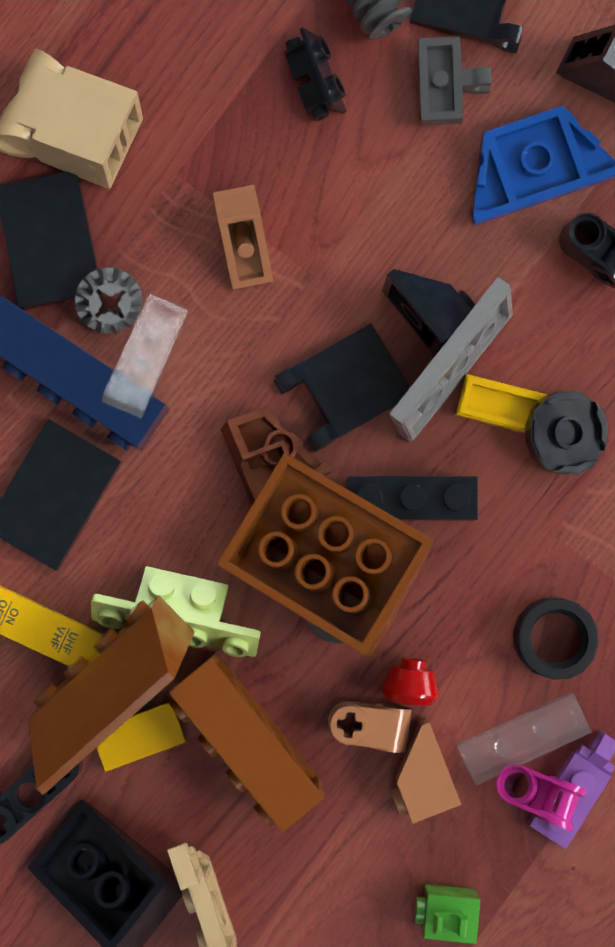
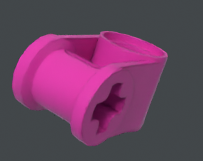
M516 764L501 770L496 783L500 797L507 803L535 814V817L571 832L574 827L571 820L580 797L585 796L587 792L586 789L555 776H546ZM525 775L529 781V789L523 797L516 798L512 789L513 783L518 777Z

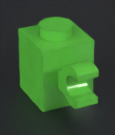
M424 884L423 897H416L414 923L421 924L420 927L424 939L477 944L480 898L475 889Z

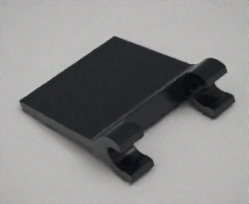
M416 0L410 17L411 24L487 42L509 53H517L523 27L516 24H500L507 0Z
M372 324L363 327L307 360L280 372L275 376L276 379L273 380L281 395L304 383L326 420L327 425L312 432L307 437L314 452L323 449L352 430L393 408L409 390L408 384Z

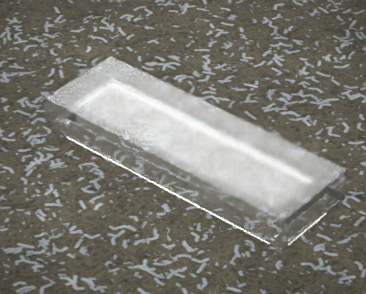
M149 294L103 393L102 402L141 418L143 417L188 313L187 309Z
M569 692L458 743L456 746L473 783L477 786L498 776L501 770L507 766L527 763L592 733L574 693Z

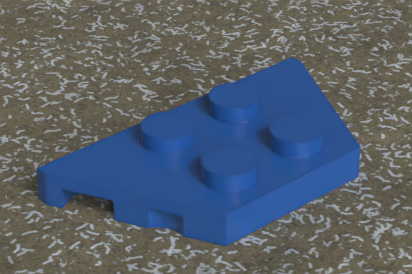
M563 105L483 133L471 220L473 227L615 179V160L599 145L601 141L589 130L583 129L578 124L577 118Z

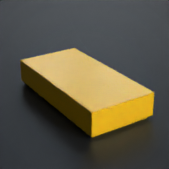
M466 374L455 416L525 434V424L531 409L543 397L548 395Z
M170 702L134 714L97 747L104 770L107 772L186 743L187 739L179 717L171 708Z

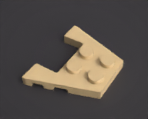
M187 843L169 848L167 851L180 890H182L186 908L189 914L196 912L201 929L196 930L199 947H237V938L209 855L201 851L196 852L195 848L192 846L188 847Z

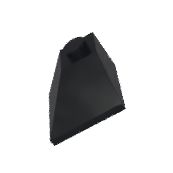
M396 269L387 274L382 290L433 355L440 351L475 306L466 292L460 290L457 293L451 284Z

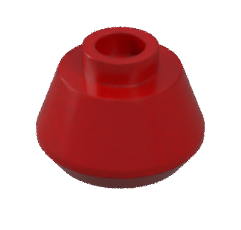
M402 657L401 665H392L381 686V691L387 700L393 702L430 706L439 698L434 670L426 668L427 661Z

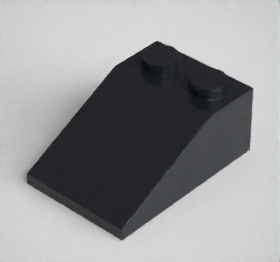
M81 800L28 866L31 873L102 947H143L182 897V890H180L176 876L161 861L85 800Z

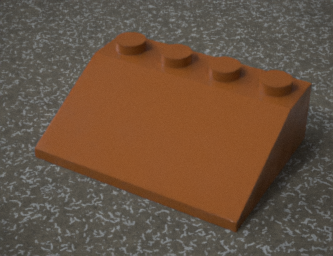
M284 453L217 565L364 656L372 657L397 615L435 541Z
M160 595L149 604L144 600L140 601L124 617L128 623L120 631L116 632L113 628L109 629L94 644L93 647L97 651L88 660L83 656L77 658L64 671L63 675L67 678L57 688L50 683L33 700L37 707L28 719L36 789L42 795L175 678L195 631Z

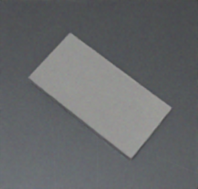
M499 277L496 278L389 415L399 435L407 441L415 440L512 317L511 289L508 283Z

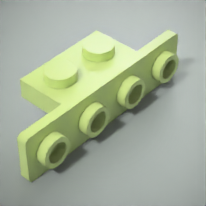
M146 566L135 602L101 594H93L91 600V619L104 627L119 629L128 623L124 617L140 601L144 600L149 604L160 595L195 631L189 644L190 647L201 648L207 646L223 650L226 654L233 657H245L246 655L255 657L261 634L260 631L220 622L228 593V584Z

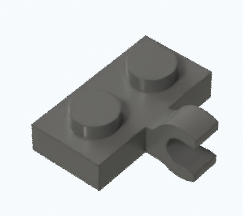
M460 36L418 39L421 126L462 124V91L471 94L490 93V86L492 84L491 67L461 69Z

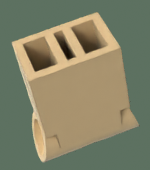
M34 49L19 77L18 93L8 103L0 116V152L20 158L36 157L45 164L73 173L84 180L110 190L143 120L138 92L69 66L64 68L49 54L42 50Z

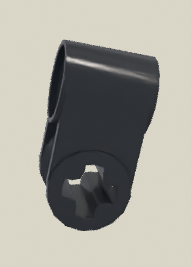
M593 213L577 215L561 231L559 237L561 249L566 255L588 269L599 281L615 288V229ZM575 227H582L589 232L591 237L589 245H583L576 240L574 235Z

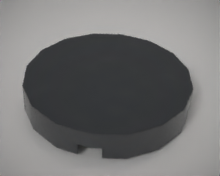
M578 391L554 392L543 397L531 409L525 424V442L531 457L543 469L555 474H580L592 468L599 461L597 459L601 452L605 451L608 443V422L603 409L596 402H592L585 394Z

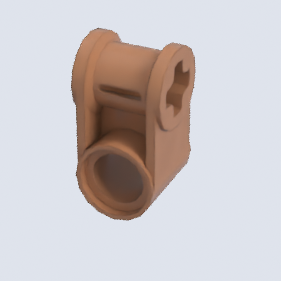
M347 700L334 704L330 709L327 717L328 726L334 738L340 743L370 747L394 753H405L407 751L412 708L388 703L371 704ZM352 712L354 719L358 721V725H351L349 732H344L341 724L337 723V721L345 719L347 713Z

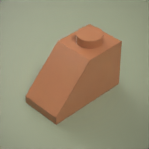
M249 185L214 192L216 213L232 289L273 282L255 186Z
M427 718L418 720L408 742L407 751L403 754L394 775L398 787L391 790L399 814L408 812L413 824L461 805L430 722Z

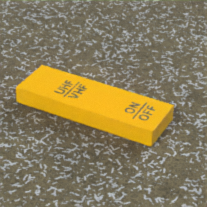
M0 585V635L67 666H70L80 656L88 660L97 651L93 646L104 633Z

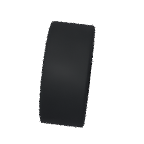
M558 597L542 598L528 605L518 616L513 631L514 648L521 662L532 672L552 680L570 679L584 672L594 660L599 645L598 628L591 614L578 603ZM549 613L567 615L576 623L580 631V644L577 652L572 658L562 663L543 661L536 655L531 646L530 635L533 625L539 618Z

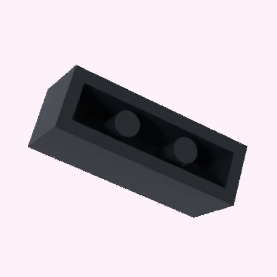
M348 476L346 478L347 490L400 521L478 520V476Z

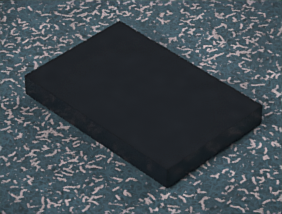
M63 172L1 185L0 217L19 308L28 310L75 300V293L81 280L90 272L98 269L79 177L70 172Z
M48 419L0 499V538L55 571H59L123 462Z

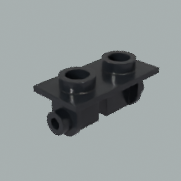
M303 27L300 28L303 40L301 41L300 37L288 40L285 43L287 49L284 55L294 80L299 81L307 76L310 77L311 81L297 87L307 115L312 116L314 121H321L329 116L328 109L330 108L341 113L347 112L342 98L346 97L344 86L336 74H332L327 61L331 59V53L326 41L321 35L317 36Z

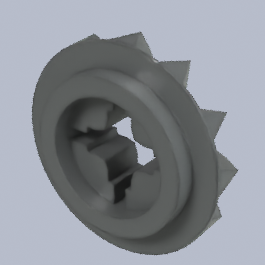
M104 267L90 272L81 280L75 293V307L84 325L89 326L99 334L103 332L118 334L127 327H133L134 321L142 313L143 295L137 281L129 273L114 267ZM98 289L110 297L115 293L120 294L116 300L120 313L116 310L113 311L109 307L99 311L102 301L97 291Z

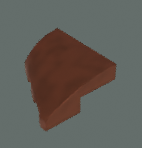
M266 407L230 419L220 429L251 505L255 502L284 453L324 476L332 472L330 466L325 461L320 463L302 446L304 442L298 436L284 430L280 425L279 419Z

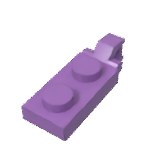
M599 731L589 748L581 744L576 752L571 751L556 775L557 778L587 790L585 796L579 798L571 820V823L574 825L572 832L535 817V814H532L528 820L530 827L564 849H567L612 777L610 775L615 766L609 763L615 752V739Z

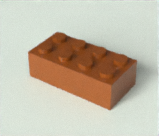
M217 652L169 692L174 699L170 702L173 711L185 724L190 720L201 732V735L198 737L200 744L211 757L221 756L229 767L226 775L241 793L246 789L251 793L257 802L254 809L268 827L271 828L276 824L281 832L284 833L325 798L323 782Z

